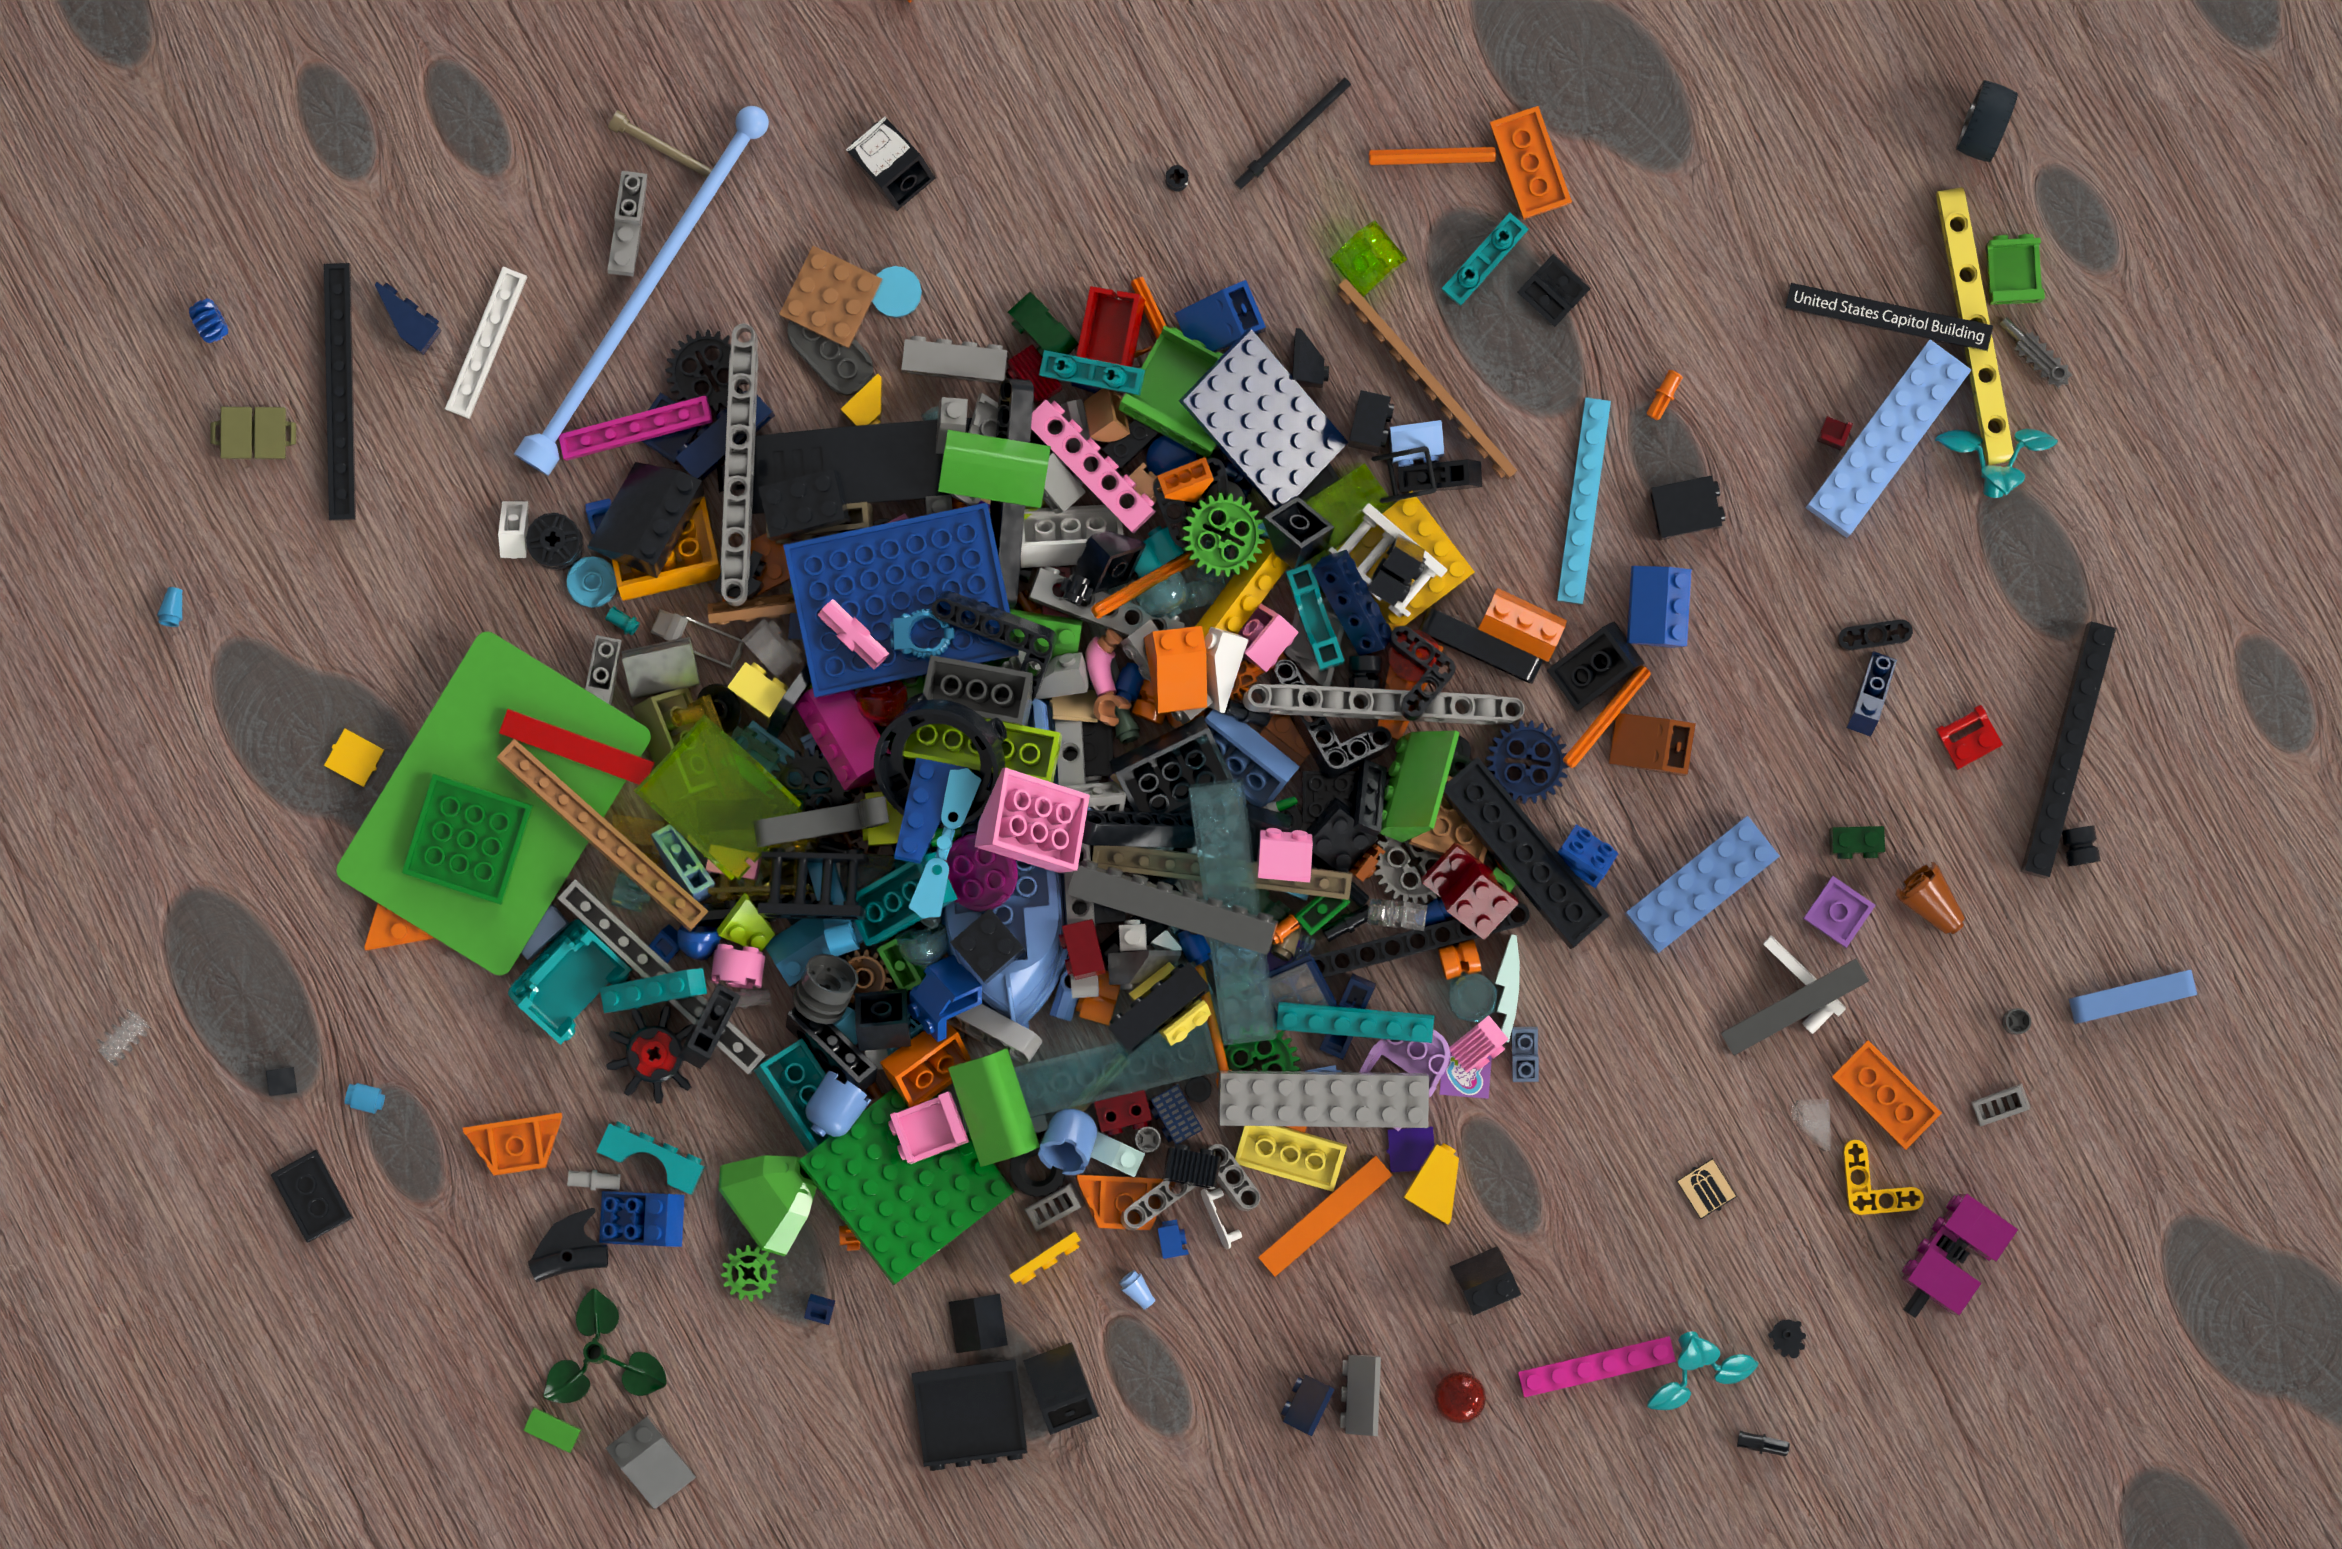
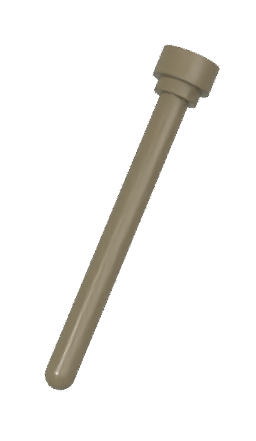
M619 110L612 117L608 126L610 130L616 133L626 132L706 178L711 173V168L629 123L630 120L626 118L627 115Z

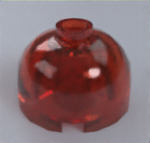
M899 680L871 688L862 687L855 691L860 714L872 723H878L879 726H888L891 720L904 708L903 704L908 700L906 685L904 686L903 682Z
M1450 1373L1442 1378L1436 1386L1435 1405L1441 1416L1450 1422L1458 1424L1471 1422L1479 1417L1485 1408V1388L1480 1380L1470 1373Z

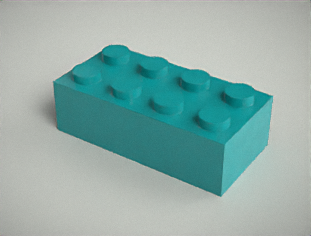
M936 852L926 854L921 864L908 862L857 892L856 902H859V905L866 910V919L854 921L866 946L886 941L922 920L916 912L909 909V905L926 864L931 859L937 858L935 857ZM940 865L934 866L933 873L935 875L941 874L942 867ZM949 879L947 880L942 908L958 899Z

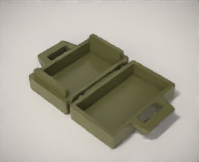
M221 407L220 420L210 423V444L220 446L221 459H252V446H254L255 459H286V446L296 444V423L286 421L285 407H255L254 421H252V407ZM216 426H220V441H215ZM286 426H291V441H286Z

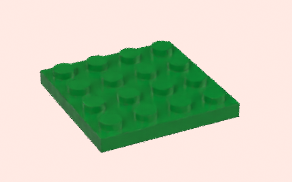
M433 774L402 873L501 905L533 805Z

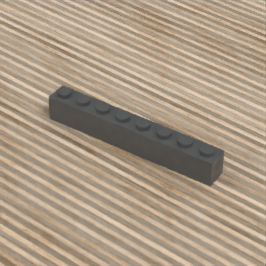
M1086 859L1078 863L1077 871H1073L1067 895L1266 955L1270 951L1278 921L1273 920V916L1263 912H1258V915L1248 913V908L1234 904L1233 908L1222 905L1223 901L1220 899L1208 897V900L1199 898L1198 893L1186 889H1183V892L1172 890L1173 886L1170 884L1158 882L1155 885L1147 882L1148 878L1136 874H1133V877L1122 875L1123 871L1120 869L1108 867L1105 870L1097 867L1098 863Z

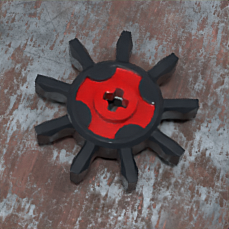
M664 1006L660 1012V1020L657 1026H647L641 1012L636 1008L631 1010L632 1019L636 1023L638 1031L631 1038L615 1031H610L609 1037L615 1042L627 1046L626 1057L620 1060H612L606 1064L607 1070H618L629 1066L634 1074L633 1079L626 1085L624 1094L631 1096L636 1092L640 1082L653 1083V1097L656 1104L663 1103L662 1082L671 1078L681 1088L689 1091L692 1086L689 1080L679 1072L684 1060L679 1058L678 1055L683 1047L682 1040L688 1037L694 1024L685 1026L680 1032L675 1034L667 1028L671 1017V1007ZM659 1048L658 1053L661 1055V1058H655L651 1061L649 1050Z

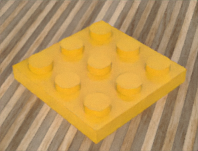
M1076 1231L1009 1276L1015 1284L1020 1281L1024 1285L1036 1277L1035 1270L1042 1266L1045 1271L1058 1262L1056 1256L1062 1252L1067 1256L1078 1249L1080 1246L1077 1242L1081 1238Z

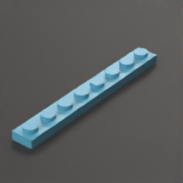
M1585 397L1557 595L1558 602L1583 605L1611 401Z

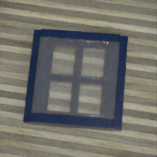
M1311 954L1255 977L1257 986L1276 1022L1279 1002L1338 1007Z

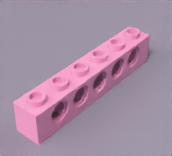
M1045 400L1032 412L1031 429L1047 446H1051V450L1132 533H1135L1156 512L1152 508L1155 503L1145 493L1140 496L1134 490L1137 484L1127 474L1122 477L1116 471L1119 466L1109 456L1104 459L1098 453L1101 447L1091 437L1086 440L1080 434L1083 429L1073 419L1068 422L1062 414L1065 410L1055 400L1052 403ZM1054 421H1060L1063 426L1062 431L1057 435L1051 434L1049 430L1050 424ZM1073 439L1079 440L1081 445L1076 453H1070L1067 449L1069 441ZM1089 458H1096L1098 460V468L1095 471L1089 472L1085 468V463ZM1108 476H1114L1116 479V486L1112 490H1106L1103 486V481ZM1130 494L1134 497V505L1131 508L1125 509L1121 505V499L1123 496Z

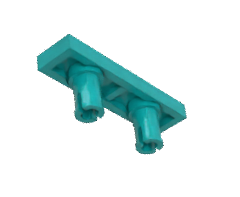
M1509 212L1441 290L1461 307L1529 229Z
M1044 350L1039 376L1140 396L1145 370Z

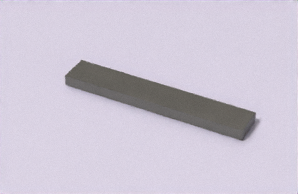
M1855 958L1721 1032V1035L1735 1056L1869 982L1870 979L1859 960Z

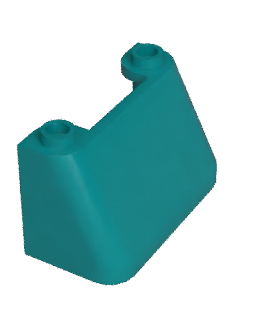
M576 919L516 979L509 988L508 995L523 1012L561 1045L575 1034L576 1030L574 1028L576 1023L574 1019L600 993V987H605L608 983L611 985L623 983L628 978L632 968L580 919Z

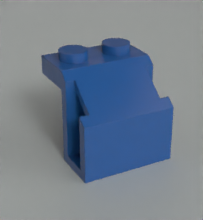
M955 955L927 966L924 970L926 976L921 984L913 987L910 991V1004L908 1005L912 1018L917 1019L922 1024L925 1032L931 1034L937 1042L946 1039L947 1019L982 1004V985L962 964L958 963Z

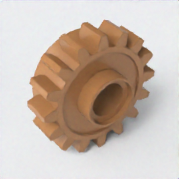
M865 949L864 955H862L860 950L855 951V958L851 955L846 956V960L853 966L858 976V983L852 994L851 1003H855V993L892 990L887 984L894 980L892 977H888L890 972L883 960L879 959L880 955L878 952L871 956V950ZM863 970L867 971L871 976L868 985L860 981L859 976Z

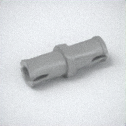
M569 1170L567 1186L588 1187L593 1191H596V1188L619 1191L621 1174L597 1173L598 1170H592V1172Z

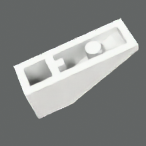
M1210 627L1209 633L1204 639L1206 647L1207 694L1213 700V703L1208 707L1225 713L1249 639L1214 627Z

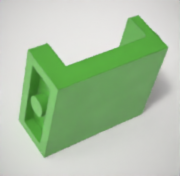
M2034 234L2018 235L2019 239H2008V235L1993 236V240H1989L1986 244L1990 305L2041 303L2045 299L2044 289H2042L2039 251L2041 238H2034Z

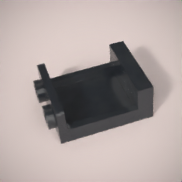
M1712 475L1652 487L1649 490L1660 541L1688 533L1713 528L1719 529L1722 527V522L1725 521L1723 506L1718 507L1717 496H1720L1719 485L1717 481H1713Z

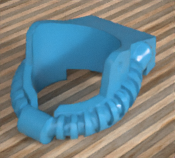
M930 609L917 610L915 613L912 612V615L904 613L900 618H893V622H890V630L894 631V638H891V648H894L895 651H902L903 654L913 653L914 656L917 655L919 658L923 657V659H926L928 657L930 659L931 655L939 656L941 655L940 653L945 652L944 650L950 645V640L955 639L954 628H950L949 623L935 618ZM925 618L936 620L944 629V638L933 649L916 647L910 636L915 622Z

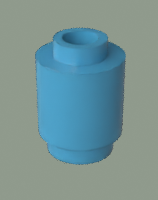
M356 1083V1085L349 1084L345 1096V1104L350 1105V1108L373 1114L376 1113L377 1109L382 1110L385 1095L381 1094L380 1088Z

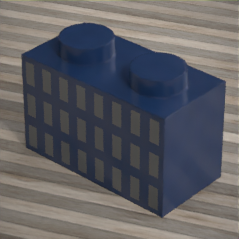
M1179 1085L1151 1099L1153 1105L1149 1106L1156 1120L1162 1119L1165 1128L1161 1130L1168 1143L1174 1141L1175 1144H1179L1203 1130Z

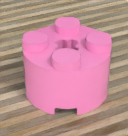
M718 944L717 950L714 951L711 982L718 984L719 980L726 981L728 987L753 989L754 984L756 988H761L765 963L763 952L754 947H743V951L733 949L732 945Z

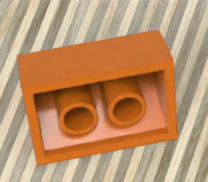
M1497 588L1478 630L1549 662L1564 631L1567 620Z
M947 1022L946 1039L937 1042L931 1034H927L924 1030L911 1039V1046L897 1049L882 1060L880 1064L888 1080L907 1106L911 1108L927 1102L953 1083L949 1067L972 1059L959 1033Z

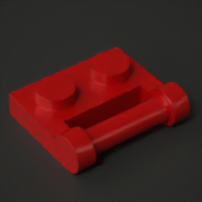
M1982 705L1975 707L1973 712L1955 722L1935 729L1956 770L2003 745ZM1978 720L1982 725L1980 729L1954 743L1951 742L1950 735Z

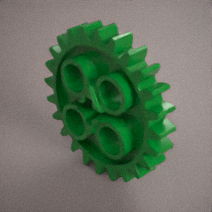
M1251 1023L1250 1031H1247L1244 1026H1240V1035L1232 1031L1234 1040H1224L1228 1045V1048L1224 1049L1229 1070L1240 1071L1255 1065V1059L1257 1058L1260 1061H1265L1279 1054V1059L1263 1064L1262 1071H1269L1270 1067L1275 1064L1280 1065L1282 1071H1301L1299 1067L1294 1066V1063L1300 1061L1301 1058L1292 1055L1298 1048H1289L1288 1045L1292 1042V1038L1283 1040L1282 1038L1285 1033L1283 1030L1276 1035V1026L1274 1025L1268 1031L1266 1030L1265 1023H1261L1259 1030L1256 1029L1254 1023ZM1263 1041H1270L1272 1044V1050L1267 1055H1262L1259 1052V1045ZM1240 1051H1245L1248 1054V1061L1244 1065H1238L1235 1062V1056Z

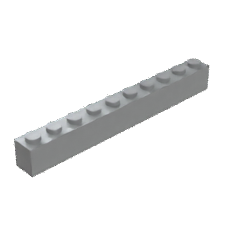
M575 879L558 897L567 908L643 978L676 972L578 880ZM699 995L669 1002L695 1024L708 1000ZM728 1021L717 1046L748 1075H751L767 1055L732 1022Z

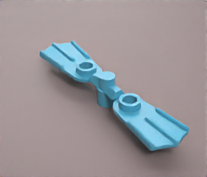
M968 768L950 770L941 814L942 823L946 827L943 829L942 836L937 839L938 849L935 855L937 858L931 859L926 864L909 905V909L916 912L922 919L941 916L949 874V866L945 860H947L949 850L952 847L955 833L953 829L963 825L982 780ZM952 812L958 814V819L955 822L949 821V815ZM936 865L942 867V872L939 875L933 873V867Z

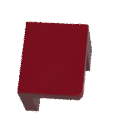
M1827 416L1817 442L1841 451L1845 446L1853 423H1843Z

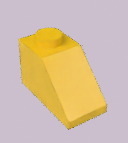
M879 374L874 376L841 408V412L854 426L881 423L879 419L882 417V378Z

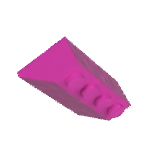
M812 688L796 704L797 711L843 789L846 791L868 785L875 777L874 754L880 738L878 730L859 698L854 694V690L815 698Z

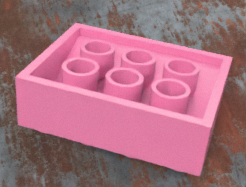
M1002 768L979 820L975 847L1057 873L1077 871L1090 795L1008 768Z

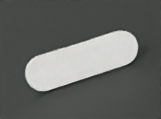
M1218 1188L1211 1192L1203 1189L1201 1190L1203 1202L1222 1245L1228 1250L1231 1248V1242L1242 1238V1234L1239 1229L1227 1234L1224 1226L1221 1224L1213 1200L1224 1196L1222 1189Z

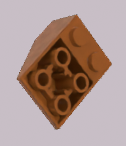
M1619 713L1615 720L1609 764L1686 776L1688 775L1696 723Z

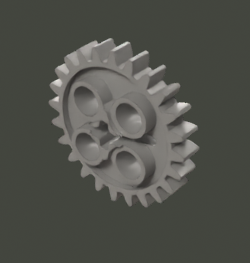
M1383 835L1386 842L1378 841L1377 845L1385 853L1384 855L1381 853L1378 855L1379 860L1375 866H1378L1379 870L1374 872L1373 876L1382 877L1377 885L1386 884L1387 887L1384 890V894L1392 890L1394 892L1392 900H1395L1400 895L1402 896V904H1405L1408 898H1411L1413 905L1417 904L1418 898L1421 899L1423 904H1426L1427 895L1435 900L1437 898L1436 894L1422 884L1416 867H1409L1408 863L1411 859L1401 847L1402 842ZM1408 841L1404 842L1412 859H1419L1420 863L1417 867L1423 876L1427 873L1425 869L1426 862L1433 861L1436 863L1442 856L1425 849L1422 852H1417L1411 844H1408ZM1392 852L1400 853L1403 857L1402 864L1394 865L1390 861V854ZM1411 874L1415 877L1416 884L1414 887H1407L1404 884V875Z

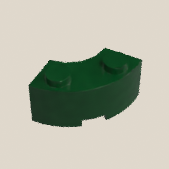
M1031 292L1027 293L1007 312L1014 320L1011 322V325L1018 333L1022 334L1025 332L1038 346L1036 350L1042 358L1044 350L1068 355L1079 345L1064 325L1058 322L1048 312L1049 309Z

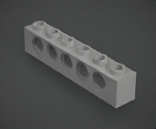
M1046 566L1045 569L1040 568L1037 570L1027 597L1030 601L1103 629H1113L1124 637H1128L1150 619L1157 621L1161 626V630L1184 628L1185 623L1179 622L1180 617L1166 612L1164 616L1156 613L1155 607L1144 603L1138 606L1131 603L1132 600L1113 610L1112 615H1104L1097 619L1091 612V607L1109 597L1110 594H1107L1108 590L1092 594L1089 604L1085 607L1068 602L1063 597L1055 596L1052 591L1053 585H1062L1066 577L1060 576L1059 570ZM1126 612L1135 613L1137 616L1135 625L1126 623Z

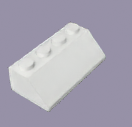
M1106 505L1071 506L1065 512L1057 514L1051 508L1025 509L1021 568L1078 565L1077 561L1082 556L1086 547V541L1090 536L1106 531L1123 535L1122 522Z

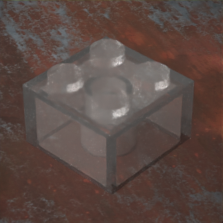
M763 619L742 639V642L781 681L802 662L799 656L802 652L791 639L786 642L781 637L784 633L773 620L768 623Z

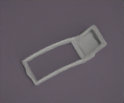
M662 609L659 610L650 633L665 640L681 639L689 620L739 641L740 643L731 665L693 650L696 655L734 670L737 661L742 655L744 640L687 616H681L676 613L672 614Z

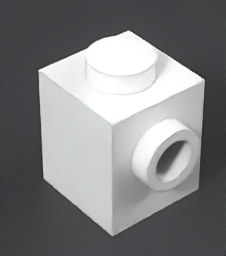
M1140 920L1124 921L1125 925H1119L1120 952L1147 950L1145 924H1140Z

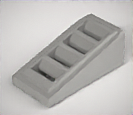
M2022 1083L1971 1102L1980 1127L2031 1108ZM2013 1093L2017 1094L2021 1106L2016 1107L2012 1097ZM2006 1096L2010 1106V1110L2007 1111L2001 1098ZM1993 1100H1996L2000 1113L1997 1115L1992 1104ZM1986 1103L1991 1117L1986 1118L1981 1104Z
M1071 1182L1024 1210L1035 1230L1039 1231L1084 1206V1202ZM1065 1192L1073 1204L1072 1206L1069 1205L1064 1195ZM1058 1197L1061 1205L1064 1208V1211L1062 1212L1060 1211L1056 1201L1054 1200V1198ZM1047 1202L1049 1203L1052 1211L1055 1214V1216L1053 1217L1050 1215L1047 1207L1045 1206V1203ZM1038 1207L1046 1219L1044 1222L1041 1221L1035 1210Z

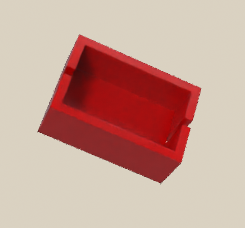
M1090 286L1076 356L1132 367L1146 300L1140 294L1117 291L1116 294L1111 289Z

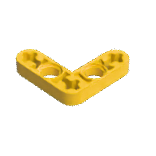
M1851 1140L1843 1147L1847 1203L1851 1212L1858 1215L1912 1211L1922 1206L1924 1196L1916 1187L1871 1190L1866 1145L1860 1140ZM1853 1144H1856L1857 1148H1862V1153L1858 1154V1162L1864 1161V1167L1852 1166L1849 1168V1162L1854 1163V1156L1848 1153V1149H1852ZM1854 1170H1861L1864 1173L1865 1180L1863 1183L1856 1185L1851 1181L1850 1176ZM1900 1191L1899 1197H1907L1909 1192L1913 1191V1195L1918 1196V1201L1914 1202V1206H1910V1202H1900L1902 1207L1897 1208L1898 1198L1896 1192ZM1884 1193L1890 1194L1893 1198V1204L1886 1209L1882 1208L1878 1202L1879 1197ZM1870 1194H1875L1873 1202L1876 1210H1871L1872 1205H1864L1861 1211H1859L1857 1206H1853V1201H1856L1859 1195L1862 1200H1872Z

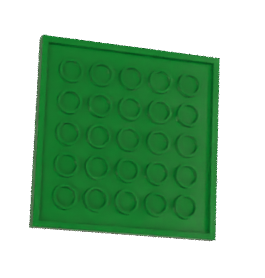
M895 1088L864 1110L845 1135L840 1137L830 1136L798 1161L893 1286L1015 1192L994 1164L980 1166L970 1133L966 1128L965 1131L969 1139L968 1143L913 1164H909L907 1160H902L897 1148L901 1143L898 1135L893 1136L888 1121L892 1120L890 1114L909 1109V1107ZM938 1093L937 1095H935L934 1097H932L930 1100L939 1097L938 1095H940V1094Z

